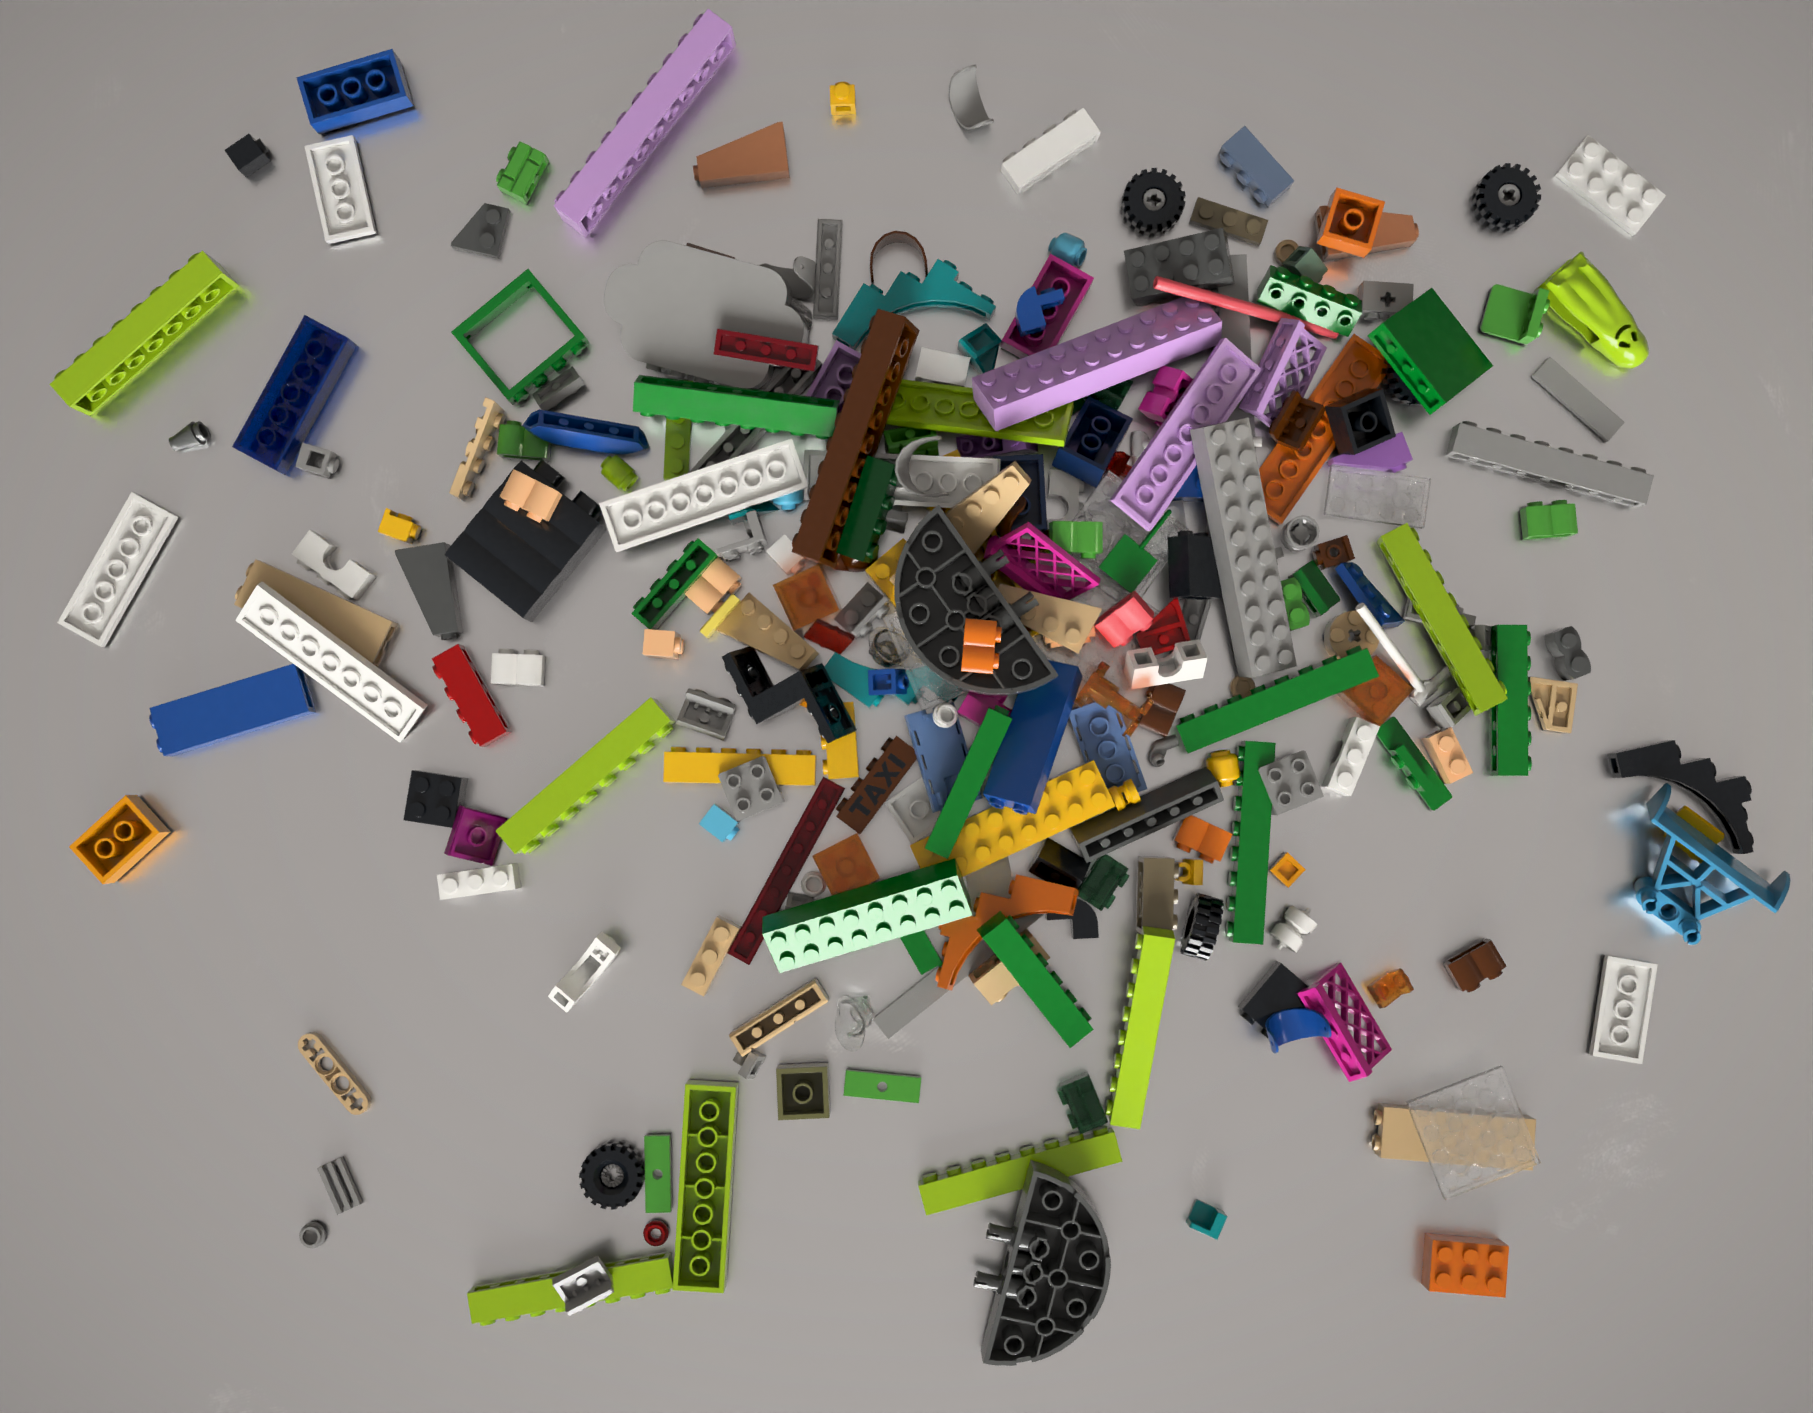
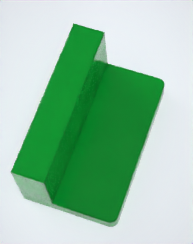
M1313 560L1288 576V579L1294 577L1299 582L1302 589V598L1315 617L1323 615L1332 606L1340 602V597Z
M925 930L900 937L921 975L937 966H942L943 961Z

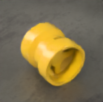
M1131 778L1124 781L1123 785L1119 787L1112 786L1108 788L1118 812L1125 809L1126 805L1130 803L1136 804L1141 802Z

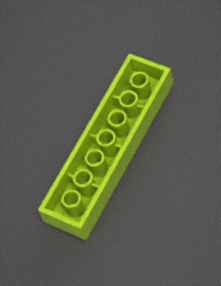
M203 250L192 255L183 268L174 271L169 276L167 282L153 289L150 297L143 303L135 305L126 318L114 323L110 332L105 336L97 338L93 342V346L86 353L78 355L70 367L57 373L54 377L55 380L49 385L69 407L91 416L239 286L238 283L220 263Z
M650 697L496 830V833L514 854L533 852L541 845L539 840L542 837H550L560 828L558 823L562 820H570L579 812L577 807L584 803L588 804L597 797L598 793L596 791L600 787L611 785L617 779L615 774L620 770L626 771L636 763L634 758L637 755L648 753L655 746L653 742L658 737L665 738L674 730L672 725L676 721L657 699Z
M688 1080L685 1084L673 1273L674 1291L724 1293L726 1288L739 1086L737 1082Z

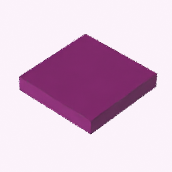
M459 805L444 854L492 866L501 840L496 830L507 821V818Z

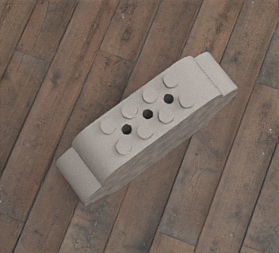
M660 240L649 244L642 251L637 265L626 264L615 269L609 276L606 284L604 306L608 315L615 322L623 325L621 342L624 350L633 359L647 363L646 368L665 373V369H670V375L689 379V375L695 376V382L708 384L717 382L719 385L756 390L770 381L775 367L783 368L785 366L714 355L717 329L806 344L808 340V325L804 317L791 308L792 291L788 282L774 270L682 244Z

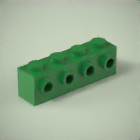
M1270 265L1257 289V302L1346 337H1349L1362 314V300H1359L1357 296L1336 291L1330 285L1318 284L1307 276L1300 277L1284 267Z
M699 538L695 542L692 540L687 544L679 560L675 559L666 569V575L662 579L658 578L650 587L651 592L645 598L641 597L633 606L635 610L631 614L648 629L657 630L686 597L685 593L718 557Z

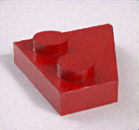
M1177 598L1173 599L1153 618V624L1146 631H1139L1135 635L1139 649L1151 647L1154 655L1174 650L1175 643L1191 641Z

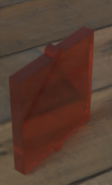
M817 618L806 631L804 638L819 644L821 647L841 654L851 644L855 636L840 629L838 626H833Z

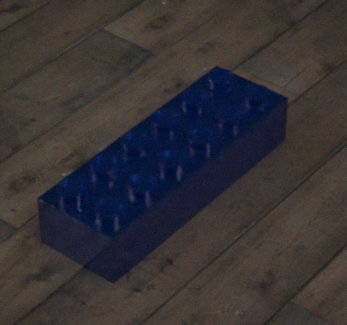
M304 315L232 447L286 475L357 344L346 336Z

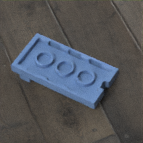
M1115 694L1072 708L1069 719L1084 762L1087 763L1084 753L1086 750L1089 761H1095L1107 789L1112 786L1119 787L1123 785L1124 781L1131 778L1137 792L1146 790L1147 786ZM1116 713L1119 714L1122 726L1119 724ZM1076 727L1079 729L1081 740L1079 739ZM1125 736L1127 737L1130 749L1127 747ZM1132 760H1135L1138 769L1137 773Z
M926 710L905 715L904 717L932 812L935 813L942 810L968 753L959 718H957L953 726L941 728L935 724L932 717L933 713L927 714ZM914 731L916 732V736H917V739H918L919 746H918V744H917V740H916ZM921 756H923V760H924V763H925V766H926V770H925V767H924V764H923V761H922V757H921ZM928 780H930L931 787H932V790H933V793H934V794H932V791H931L930 784H929V781H928ZM979 791V793H978V795H977L975 801H976V800H979V799H982V796H981V792H980V791Z

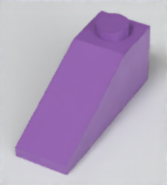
M1403 432L1396 434V437L1356 455L1341 454L1327 461L1329 467L1376 472L1392 470V473H1396L1406 469V464L1412 461L1413 458Z

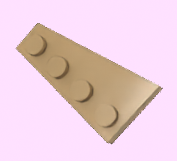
M486 397L482 405L487 407L485 414L477 418L474 426L477 435L475 439L473 438L468 442L465 456L468 459L466 462L462 461L460 463L449 492L454 497L463 501L466 496L471 494L474 488L473 479L476 473L479 474L484 466L485 461L483 457L486 451H490L495 441L494 433L505 420V410L495 401Z
M1016 461L945 513L973 554L978 551L1032 481Z
M1000 584L998 587L1005 600L1011 605L1029 592V590ZM1030 591L1034 598L1026 604L1036 598L1039 605L1020 617L1022 624L1079 654L1102 608Z
M748 593L716 629L719 633L729 636L744 645L746 644L763 654H767L798 671L806 669L819 654L751 593Z

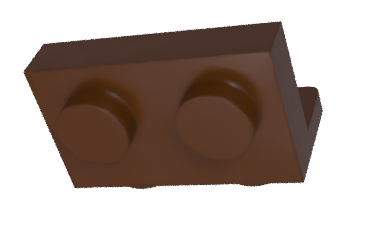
M1293 390L1290 396L1284 400L1278 417L1272 421L1269 434L1276 443L1302 452L1324 414L1325 407L1301 397L1298 391Z

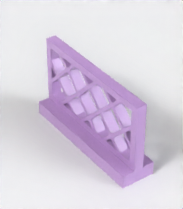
M1280 319L1258 365L1262 370L1245 393L1239 406L1242 411L1251 413L1269 428L1272 421L1277 418V415L1282 410V407L1276 409L1275 398L1281 396V403L1283 405L1284 400L1288 397V392L1293 390L1298 391L1301 397L1304 398L1327 349L1326 346L1304 329L1305 324L1300 320ZM1300 337L1301 346L1296 347V343ZM1314 346L1317 350L1313 358L1310 359L1309 348ZM1302 351L1303 363L1298 364L1296 353ZM1290 358L1291 368L1285 370L1286 364ZM1304 368V377L1299 382L1298 370ZM1291 374L1292 385L1287 387L1286 375ZM1279 381L1280 390L1274 392L1276 385ZM1267 404H1269V413L1264 415Z

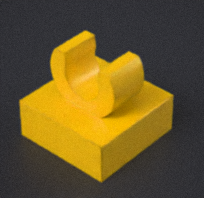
M1183 859V862H1176L1179 867L1183 868V875L1178 876V879H1175L1176 881H1182V884L1203 885V860Z

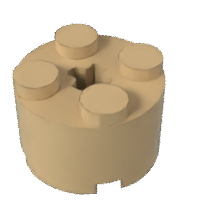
M1357 610L1335 616L1328 622L1324 630L1325 649L1331 657L1336 655L1337 659L1347 656L1346 650L1359 645L1361 649L1368 648L1370 655H1372L1379 644V640ZM1353 632L1355 635L1353 637L1354 641L1350 642L1348 640L1350 637L1349 633Z

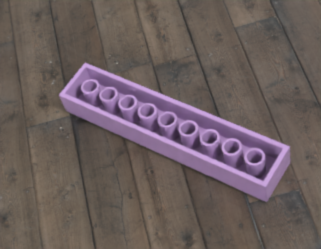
M707 9L704 14L698 15L693 23L694 27L688 34L685 33L680 38L674 53H669L665 57L662 64L663 67L658 73L655 72L650 76L645 90L642 93L636 94L632 101V106L627 113L623 112L619 116L616 127L612 132L608 131L604 135L596 152L592 151L586 159V165L581 171L575 172L570 180L571 184L569 187L557 195L554 207L559 216L585 238L735 48L736 42L732 26L710 9Z
M1181 297L972 377L973 398L993 429L998 431L1216 346L1222 336V320L1209 304Z

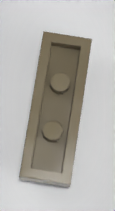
M1198 197L1189 223L1209 230L1223 228L1227 236L1259 246L1262 242L1268 220Z

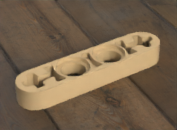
M315 1032L303 1035L298 1041L300 1053L343 1106L354 1115H360L367 1111L371 1106L370 1095L323 1037ZM306 1039L309 1041L314 1039L316 1041L313 1045L317 1051L323 1049L325 1052L314 1058L313 1055L317 1054V1052L313 1048H306L308 1044ZM323 1057L332 1059L333 1067L331 1070L326 1071L321 1067L320 1062ZM339 1076H344L348 1079L349 1086L346 1090H341L337 1087L336 1081ZM353 1088H355L356 1092L352 1093L353 1096L350 1095L346 1098L345 1094L349 1093L353 1090ZM354 1097L356 1099L362 1098L364 1100L361 1103L362 1107H354L353 1104L356 1102Z

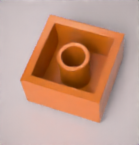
M1336 187L1329 198L1316 244L1365 258L1372 249L1385 201Z

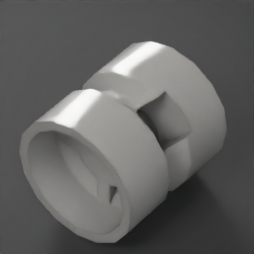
M1297 516L1282 528L1281 542L1290 551H1303L1313 545L1319 538V526L1309 516Z

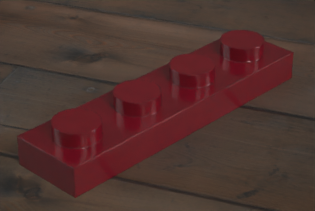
M717 329L714 355L815 371L819 346Z

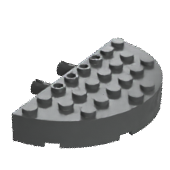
M938 505L918 523L907 543H905L895 575L894 597L898 619L903 633L915 654L933 673L956 687L978 694H1019L1036 689L1057 678L1058 673L1020 621L1022 615L1039 605L1036 598L1026 604L1034 598V595L1029 591L1012 605L1008 604L991 580V574L1010 563L1006 556L1003 557V551L999 549L985 561H978ZM965 618L997 621V627H1002L1001 642H995V653H1000L998 669H993V674L961 672Z
M1030 1160L1013 1226L1009 1228L992 1223L988 1224L987 1240L1008 1243L1001 1274L997 1276L976 1271L975 1276L977 1277H974V1288L978 1287L995 1291L981 1346L983 1364L1014 1366L1017 1365L1016 1363L1030 1360L1036 1362L1063 1350L1082 1335L1084 1328L1096 1317L1108 1290L1111 1271L1108 1240L1093 1203L1085 1192L1069 1177L1048 1165Z

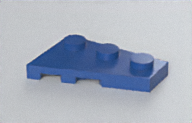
M1343 562L1335 568L1358 603H1364L1383 629L1398 627L1405 622L1400 614L1363 574L1362 569L1357 564Z

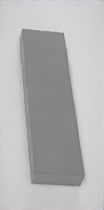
M818 219L813 319L838 320L843 220Z
M1551 357L1547 358L1531 376L1603 441H1609L1625 423Z

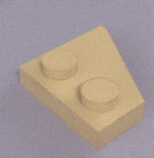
M1528 677V681L1531 683V695L1543 730L1571 733L1578 684Z

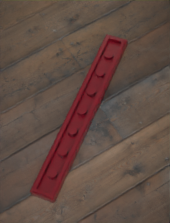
M823 776L728 951L729 955L750 965L764 939L762 935L763 916L779 912L845 790L844 787Z

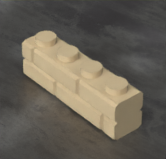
M814 978L733 1030L729 1037L743 1057L751 1052L753 1048L755 1049L793 1025L795 1021H799L827 1003L829 998L818 980Z

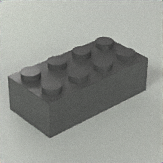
M1223 228L1124 250L1131 298L1137 306L1179 296L1154 289L1153 282L1156 276L1206 290L1235 284L1228 239Z

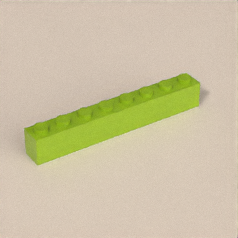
M1405 523L1380 536L1377 544L1407 597L1413 603L1416 613L1422 619L1425 629L1471 710L1477 716L1508 699L1506 696L1507 689L1502 681L1496 679L1493 673L1495 669L1492 662L1488 658L1485 659L1480 651L1482 650L1480 641L1476 636L1472 637L1468 630L1469 623L1463 614L1460 615L1456 609L1457 602L1450 592L1447 593L1444 588L1442 575L1432 567V559L1429 552L1420 546L1417 531L1413 527L1410 528L1408 523Z
M1142 926L1141 934L1136 935L1135 949H1138L1137 958H1132L1130 972L1134 974L1133 981L1127 984L1126 997H1129L1128 1006L1123 1007L1122 1021H1125L1124 1030L1120 1029L1118 1034V1045H1121L1120 1053H1115L1113 1068H1116L1115 1077L1111 1076L1109 1092H1112L1111 1100L1106 1101L1105 1115H1109L1110 1125L1133 1129L1141 1128L1175 944L1173 930Z
M1100 1126L1092 1130L1093 1133L1083 1135L1082 1132L1069 1135L1068 1140L1061 1142L1058 1139L1049 1140L1044 1143L1043 1147L1034 1149V1146L1024 1147L1019 1150L1020 1153L1018 1154L1002 1153L995 1156L996 1160L988 1162L985 1159L972 1162L970 1167L961 1169V1166L951 1167L946 1170L947 1173L938 1176L936 1173L926 1174L922 1176V1180L918 1181L926 1216L1023 1189L1030 1160L1048 1165L1067 1177L1123 1162L1115 1132L1112 1128Z
M671 1252L605 1263L604 1265L613 1277L614 1292L607 1298L599 1301L605 1300V1303H614L620 1301V1297L630 1296L631 1299H638L644 1297L645 1293L655 1291L657 1295L670 1292V1289L673 1288L674 1273ZM568 1270L472 1287L467 1293L472 1324L480 1323L481 1326H486L502 1318H505V1321H513L519 1319L520 1315L525 1314L536 1317L545 1314L547 1310L555 1309V1312L566 1311L565 1302L553 1287L552 1279Z

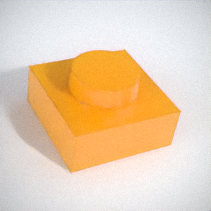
M1285 852L1269 869L1287 888L1306 870L1288 852Z

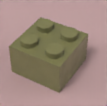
M828 1063L784 1064L777 1066L778 1120L830 1117Z

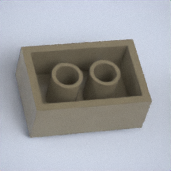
M1138 856L1136 931L1140 934L1142 926L1177 930L1178 918L1177 914L1173 913L1174 904H1178V889H1174V879H1178L1179 865L1175 863L1174 858Z

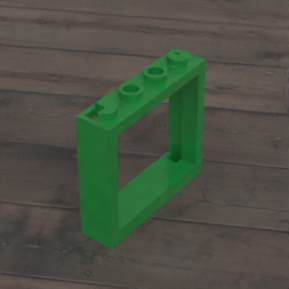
M529 269L525 270L451 331L512 405L516 402L519 403L522 399L526 400L533 388H539L548 381L550 374L554 371L559 372L567 365V360L573 355H580L581 351L589 343L584 334ZM534 287L573 333L574 337L509 390L468 340Z

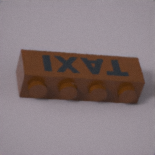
M898 736L894 739L890 737L881 747L884 753L879 759L875 757L866 767L869 773L864 779L859 777L851 787V790L854 791L849 800L844 797L836 807V810L839 812L836 817L859 834L863 832L917 759L914 748Z

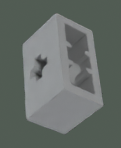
M1363 281L1358 287V298L1362 300L1361 316L1369 321L1379 320V318H1390L1413 301L1414 284Z

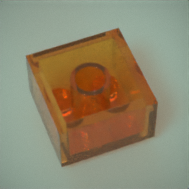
M817 564L773 585L794 631L842 610L822 564Z
M1375 655L1371 658L1379 677L1339 692L1337 695L1364 720L1381 726L1414 689Z
M855 833L812 856L831 895L862 887L880 879V875L859 833Z

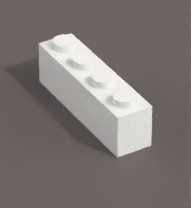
M1084 108L1078 112L1076 110L1071 111L1064 117L1062 123L1057 126L1056 124L1049 126L1043 132L1044 135L1039 139L1032 138L1024 144L1023 150L1017 154L1012 152L1003 159L1004 163H1002L1001 172L1017 195L1099 139L1101 131Z

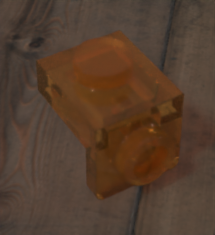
M1401 968L1385 972L1367 986L1379 1008L1387 1007L1402 994H1407L1414 990L1409 977Z

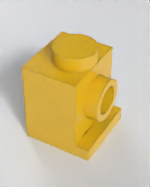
M837 82L835 85H830L831 115L856 114L855 84L850 85L848 82Z
M386 508L378 532L413 544V541L417 540L420 535L421 526L413 523L412 517L401 513L397 515L396 512Z

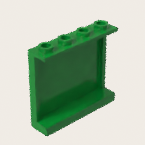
M1433 288L1427 290L1367 335L1429 415L1493 367L1489 359Z

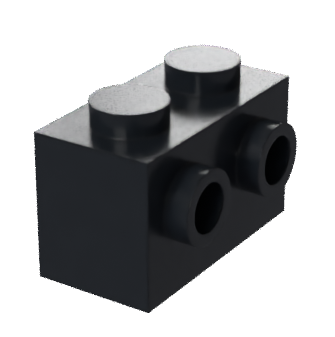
M1047 838L1038 850L1029 872L1044 881L1078 889L1085 878L1091 862L1086 863L1083 857Z

